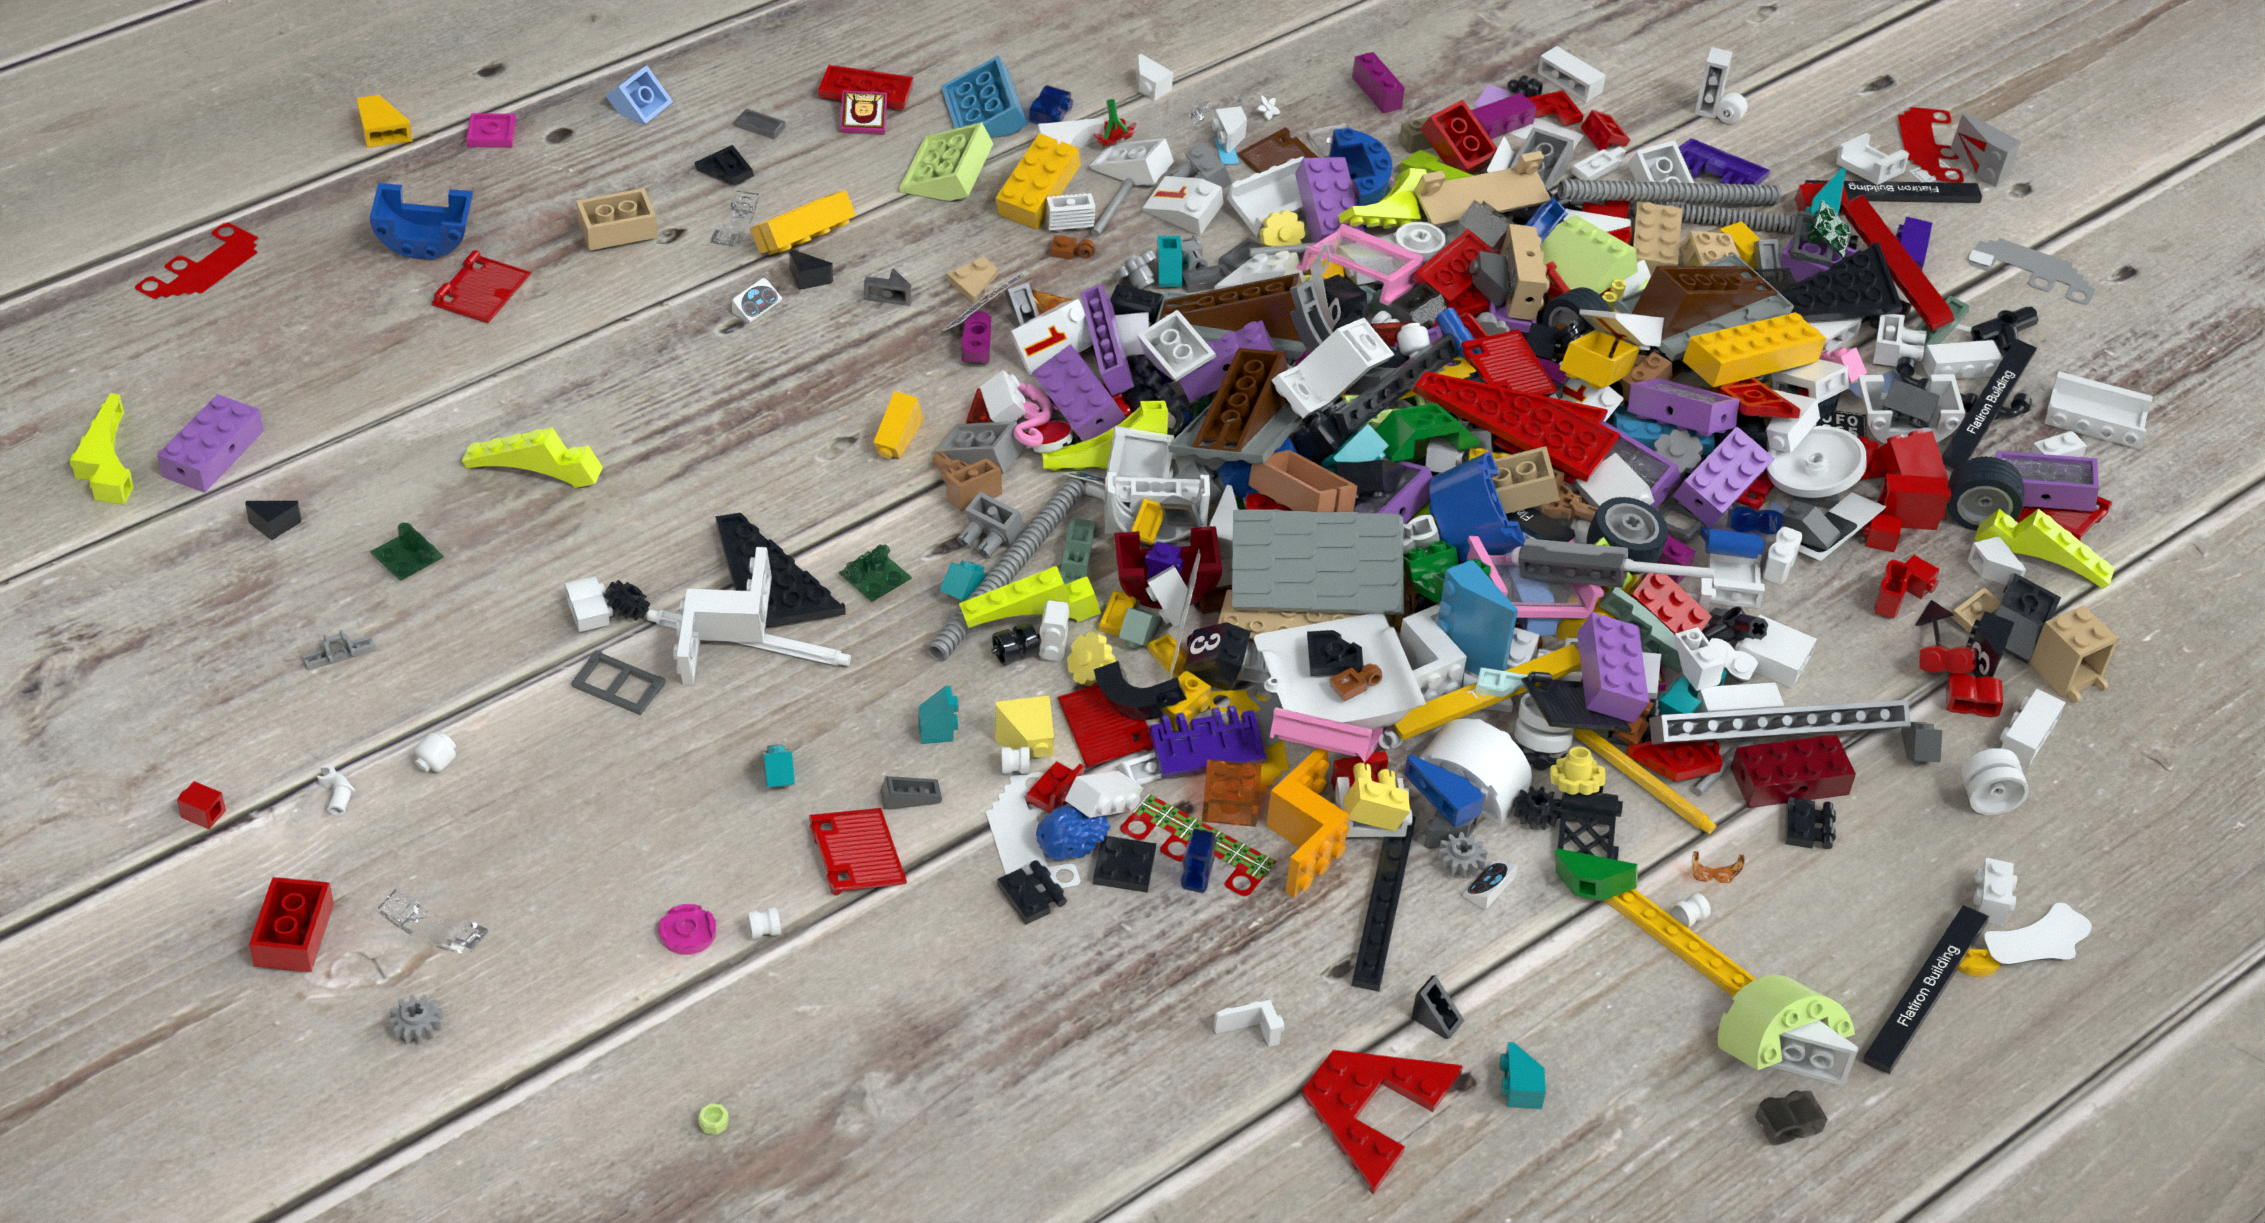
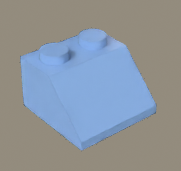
M647 65L605 95L618 114L642 125L646 124L673 102Z

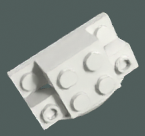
M1107 472V477L1105 478V534L1131 532L1144 498L1161 503L1172 495L1194 502L1203 524L1201 527H1207L1210 498L1209 475H1200L1199 480L1116 477V472ZM1122 502H1129V508ZM1164 516L1154 544L1157 541L1162 543H1180V540L1190 536V528L1193 527L1169 526Z

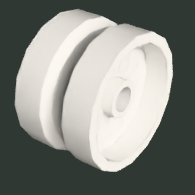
M1424 222L1404 224L1397 230L1395 235V243L1398 246L1424 256L1421 267L1445 248V234L1432 224Z
M1525 694L1520 701L1519 718L1516 721L1514 736L1517 741L1525 747L1539 752L1559 753L1568 750L1572 745L1574 728L1550 727L1530 694Z
M1998 748L1978 752L1971 756L1961 768L1960 774L1970 805L1977 813L1984 815L2007 813L2019 807L2027 799L2029 794L2027 781L2022 772L2018 756L2010 750Z

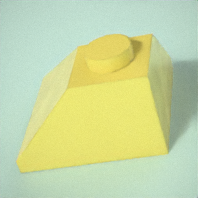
M1049 696L996 702L995 742L1004 747H1010L1012 750H1018L1020 747H1029L1030 758L1052 756L1054 732Z

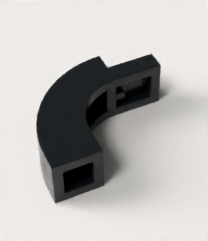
M1119 661L1093 669L1097 684L1111 707L1118 713L1132 719H1158L1164 715L1162 708L1174 706L1181 701L1187 700L1185 690L1178 677L1151 687L1139 688L1128 683L1127 675Z

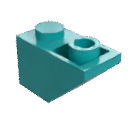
M1157 236L1156 266L1159 287L1168 288L1182 287L1180 236Z
M961 560L960 564L951 562L939 591L966 601L988 573L983 572L985 567L973 562L969 563Z
M951 685L944 686L918 706V728L921 744L953 741L954 730H958V718L954 712L959 711L958 697L952 696Z
M783 744L768 745L767 751H761L766 786L775 787L795 784L792 751L789 748L785 749Z
M1508 1042L1506 1053H1501L1500 1071H1505V1077L1501 1079V1095H1506V1107L1542 1109L1546 1095L1545 1068L1516 1043Z

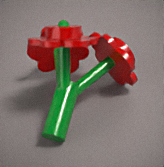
M1107 100L1109 121H1105L1104 135L1093 133V136L1098 139L1097 142L1102 146H1110L1111 143L1117 144V140L1122 138L1125 140L1132 138L1137 125L1134 122L1126 127V121L1118 118L1115 100Z

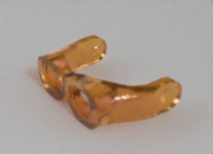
M1694 851L1692 855L1693 877L1697 881L1708 882L1714 877L1718 882L1731 883L1743 869L1744 855L1739 854L1737 861L1732 865L1712 869L1698 863L1699 852ZM1718 873H1727L1728 875L1720 876Z

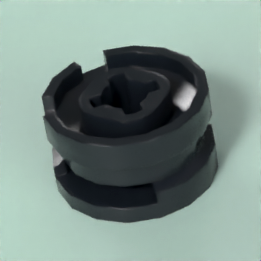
M1581 317L1553 335L1555 340H1559L1562 344L1561 349L1563 351L1567 350L1570 342L1591 332L1585 329L1584 321Z

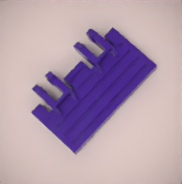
M1690 138L1678 147L1688 170H1692L1691 176L1694 178L1699 177L1705 170L1722 177L1720 181L1722 184L1759 185L1768 178L1770 172L1767 168L1693 138Z
M1234 705L1228 706L1227 717L1230 725L1224 726L1219 708H1212L1210 717L1191 719V731L1188 729L1184 713H1177V733H1173L1168 715L1160 716V724L1151 725L1149 731L1161 778L1265 763L1267 757L1254 710L1243 712L1241 715L1242 723H1240L1236 707Z

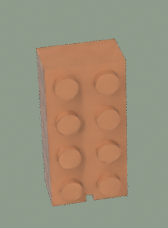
M1291 450L1273 453L1265 463L1251 464L1249 486L1258 490V493L1273 498L1276 503L1291 508L1292 511L1354 512L1357 485Z

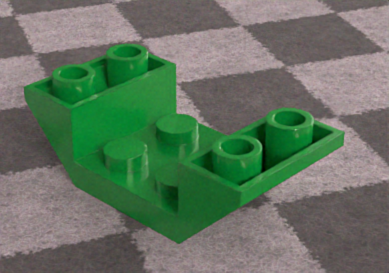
M1437 403L1392 410L1375 429V432L1389 445L1383 451L1386 454L1385 457L1391 462L1396 463L1414 458L1415 440L1422 441L1428 437L1442 436L1457 450H1468L1471 447L1480 446V441Z
M1443 540L1434 541L1430 544L1431 546L1425 548H1412L1407 551L1408 553L1403 554V568L1414 590L1437 604L1441 602L1446 570L1459 565L1456 547ZM1471 559L1488 577L1490 576L1491 566L1479 559Z

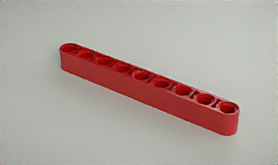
M1860 195L1842 204L1841 208L1844 216L1866 246L1870 248L1874 242H1879L1894 283L1929 329L1935 331L1954 322V315L1948 304L1864 195Z

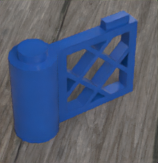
M1700 527V536L1705 541V553L1749 559H1757L1758 555H1763L1765 541L1760 539L1759 534Z

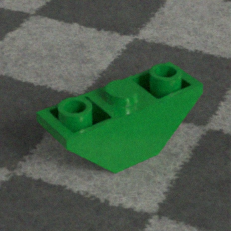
M1559 848L1555 850L1556 873L1574 896L1603 901L1633 890L1638 885V868L1635 863Z

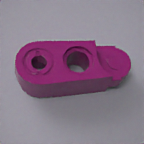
M975 311L966 319L961 342L962 362L969 363V361L988 364L990 361L992 316L984 311Z

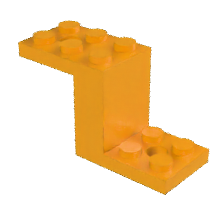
M1316 748L1276 785L1270 794L1266 827L1299 847L1290 857L1285 893L1293 898L1301 891H1306L1311 886L1313 879L1318 875H1323L1330 863L1335 858H1341L1346 850L1345 840L1349 832V814L1318 795L1323 791L1327 782L1325 776L1329 767V750Z

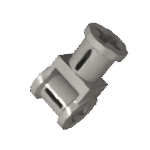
M1194 234L1190 238L1181 239L1182 264L1187 263L1188 270L1195 269L1194 266L1196 269L1208 267L1207 261L1202 258L1203 248L1199 236Z

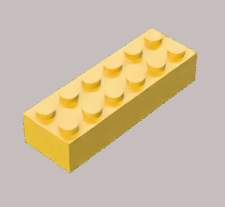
M1790 313L1690 337L1683 362L1712 387H1717L1818 362L1827 338L1817 328L1806 322L1801 315Z

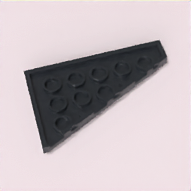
M1874 242L1872 247L1864 251L1859 250L1854 255L1847 256L1834 263L1832 268L1824 272L1819 271L1813 277H1808L1794 284L1792 289L1784 293L1782 291L1779 292L1794 305L1791 313L1801 315L1806 322L1900 314L1903 308L1879 242Z
M741 512L715 516L718 534L734 591H747V581L752 579L753 573H750V559L755 557L756 547L767 548L772 578L765 628L846 615L844 603L840 604L831 596V591L821 586L819 581L807 570H801L795 564V560L791 556L786 555L783 549L771 539L767 540L759 533V528L751 524Z

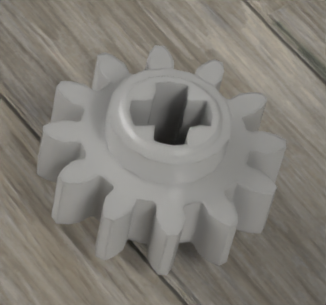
M1462 832L1459 833L1458 838L1449 834L1447 841L1441 840L1437 859L1442 861L1441 868L1447 869L1450 867L1451 876L1455 875L1456 872L1461 873L1462 878L1466 877L1467 872L1476 876L1477 870H1484L1488 851L1483 849L1484 842L1479 841L1475 843L1474 835L1465 838Z
M412 994L409 996V1002L407 1003L399 999V1009H390V1030H394L396 1039L404 1036L406 1044H409L412 1038H416L417 1042L422 1044L424 1036L433 1039V1030L442 1029V1009L438 1008L436 999L428 1003L425 994L420 997V1000H416Z

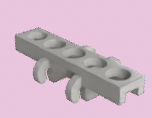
M342 630L339 631V635L329 638L323 635L324 640L321 641L324 649L303 655L307 670L376 651L372 637L368 636L351 641L349 635L344 634ZM342 640L343 647L331 650L330 643ZM338 652H343V653H345V654H344L343 656H341V657H336V656H335V654L338 653Z

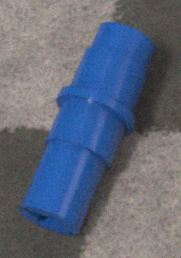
M1454 308L1445 309L1435 319L1444 334L1452 333L1459 353L1457 357L1465 359L1462 354L1463 347L1461 342L1475 338L1472 337L1468 328L1464 326ZM1479 347L1472 350L1474 355L1482 353ZM1477 370L1469 373L1472 379L1480 376Z

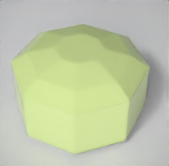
M710 1103L700 1110L699 1126L705 1133L719 1134L727 1128L729 1121L727 1110L723 1105Z

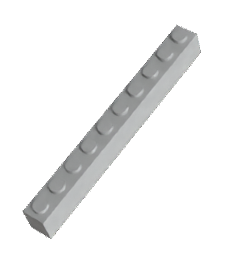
M1908 700L1672 714L1649 718L1652 745L1886 730L1911 726Z

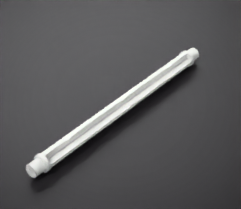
M650 609L647 615L648 621L673 629H677L678 621H682L683 618L681 614L665 610L656 611ZM764 633L763 643L730 641L835 666H849L851 661V655L844 654L840 650Z

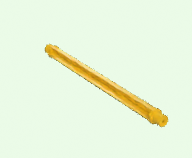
M1574 728V736L1696 828L1702 829L1708 834L1715 830L1716 824L1709 820V816L1592 729Z

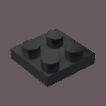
M1104 836V841H1101L1093 884L1148 893L1157 843Z

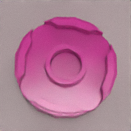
M682 904L672 907L667 911V915L664 918L662 916L659 921V938L662 944L669 951L680 955H692L702 952L712 944L716 937V921L712 913L708 910L706 912L701 909V906L696 904Z

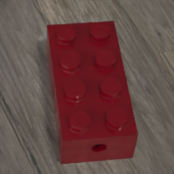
M1837 734L1736 747L1730 767L1748 808L1785 804L1788 797L1815 800L1849 795L1856 776Z

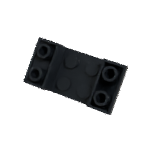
M2012 573L2003 590L2004 596L1994 615L2015 622L2004 652L2027 664L2033 655L2044 623L2052 619L2061 597L2016 573Z

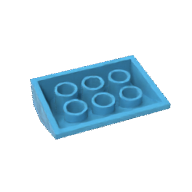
M999 55L942 85L955 129L982 122L991 138L1010 135L1028 125L1010 72Z
M1618 406L1611 414V426L1655 451L1654 443L1662 434L1670 436L1673 430H1680L1674 424L1656 423L1657 420L1653 418H1637V414L1627 412L1628 407ZM1686 430L1689 432L1690 437L1699 438L1703 446L1704 456L1710 455L1714 451V433L1711 436L1698 435L1696 430Z
M1473 560L1447 569L1437 620L1438 626L1467 656L1466 670L1478 676L1481 668L1506 671L1518 609Z

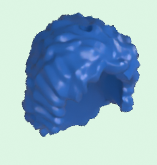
M1064 805L1054 809L1052 813L1045 816L1041 823L1038 824L1036 841L1039 844V848L1043 849L1046 858H1051L1055 861H1064L1066 858L1072 857L1084 858V855H1089L1095 849L1097 841H1104V836H1107V831L1110 830V824L1106 815L1089 818L1077 808Z

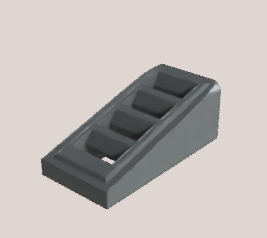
M1172 495L1160 503L1169 526L1197 528L1203 526L1194 502Z
M885 776L881 787L884 809L936 804L942 801L938 779Z

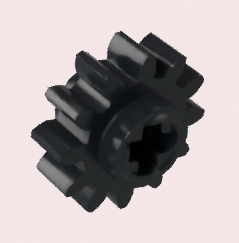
M617 580L616 583L611 582L605 590L604 598L609 600L607 605L611 606L615 613L626 619L630 616L635 621L638 618L643 619L649 610L650 603L645 600L647 596L638 587L629 582L623 584L620 580Z
M1530 786L1528 793L1520 790L1518 797L1514 798L1513 807L1515 809L1513 815L1515 817L1521 816L1520 824L1523 825L1528 822L1531 830L1540 825L1542 830H1545L1547 823L1554 827L1556 819H1560L1562 811L1560 808L1561 800L1553 799L1555 792L1551 791L1547 794L1543 786L1539 790H1535L1533 786Z

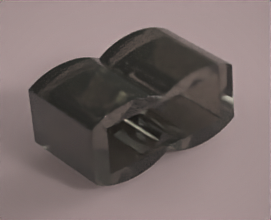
M1799 1090L1790 1092L1785 1098L1768 1097L1759 1104L1755 1114L1757 1122L1771 1145H1780L1796 1138L1816 1135L1823 1131L1828 1120L1811 1091Z

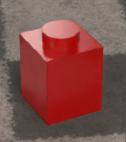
M1883 514L1876 515L1863 526L1862 536H1866L1865 547L1895 553L1901 533L1902 518Z
M1913 555L1906 562L1911 566V575L1906 591L1922 599L1928 592L1933 593L1939 584L1937 577L1940 569Z
M193 781L186 790H183L177 799L181 818L209 830L226 811L222 792L196 781Z

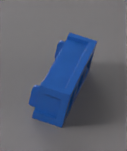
M1553 197L1540 206L1525 226L1536 227L1538 237H1541L1542 243L1557 223L1565 218L1568 213Z

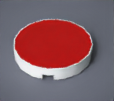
M1048 421L1041 426L1034 427L1043 435V442L1038 447L1026 445V448L1029 450L1034 448V452L1038 453L1060 450L1063 448L1064 443L1067 442L1069 444L1073 439L1071 425L1062 421Z

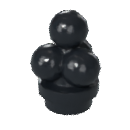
M1523 75L1519 80H1510L1507 88L1510 92L1522 93L1526 98L1542 94L1543 83L1538 81V79H1530L1529 76Z

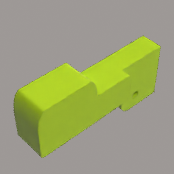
M1422 150L1417 151L1401 162L1400 173L1409 168L1426 169L1427 174L1443 171L1446 177L1445 181L1474 176L1440 163L1439 157Z

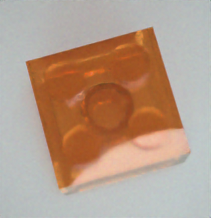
M1207 759L1202 822L1256 827L1261 764Z

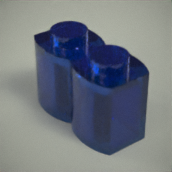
M1050 85L1044 86L1039 97L1033 101L1029 109V122L1035 124L1062 122L1064 115L1067 111L1070 112L1073 106L1071 92Z
M1734 507L1728 509L1726 527L1739 532L1754 531L1763 535L1777 534L1782 526L1783 515L1775 510L1756 511L1749 507Z
M1195 828L1191 831L1183 858L1184 869L1181 876L1183 889L1199 893L1206 891L1215 860L1214 851L1217 839L1214 832Z

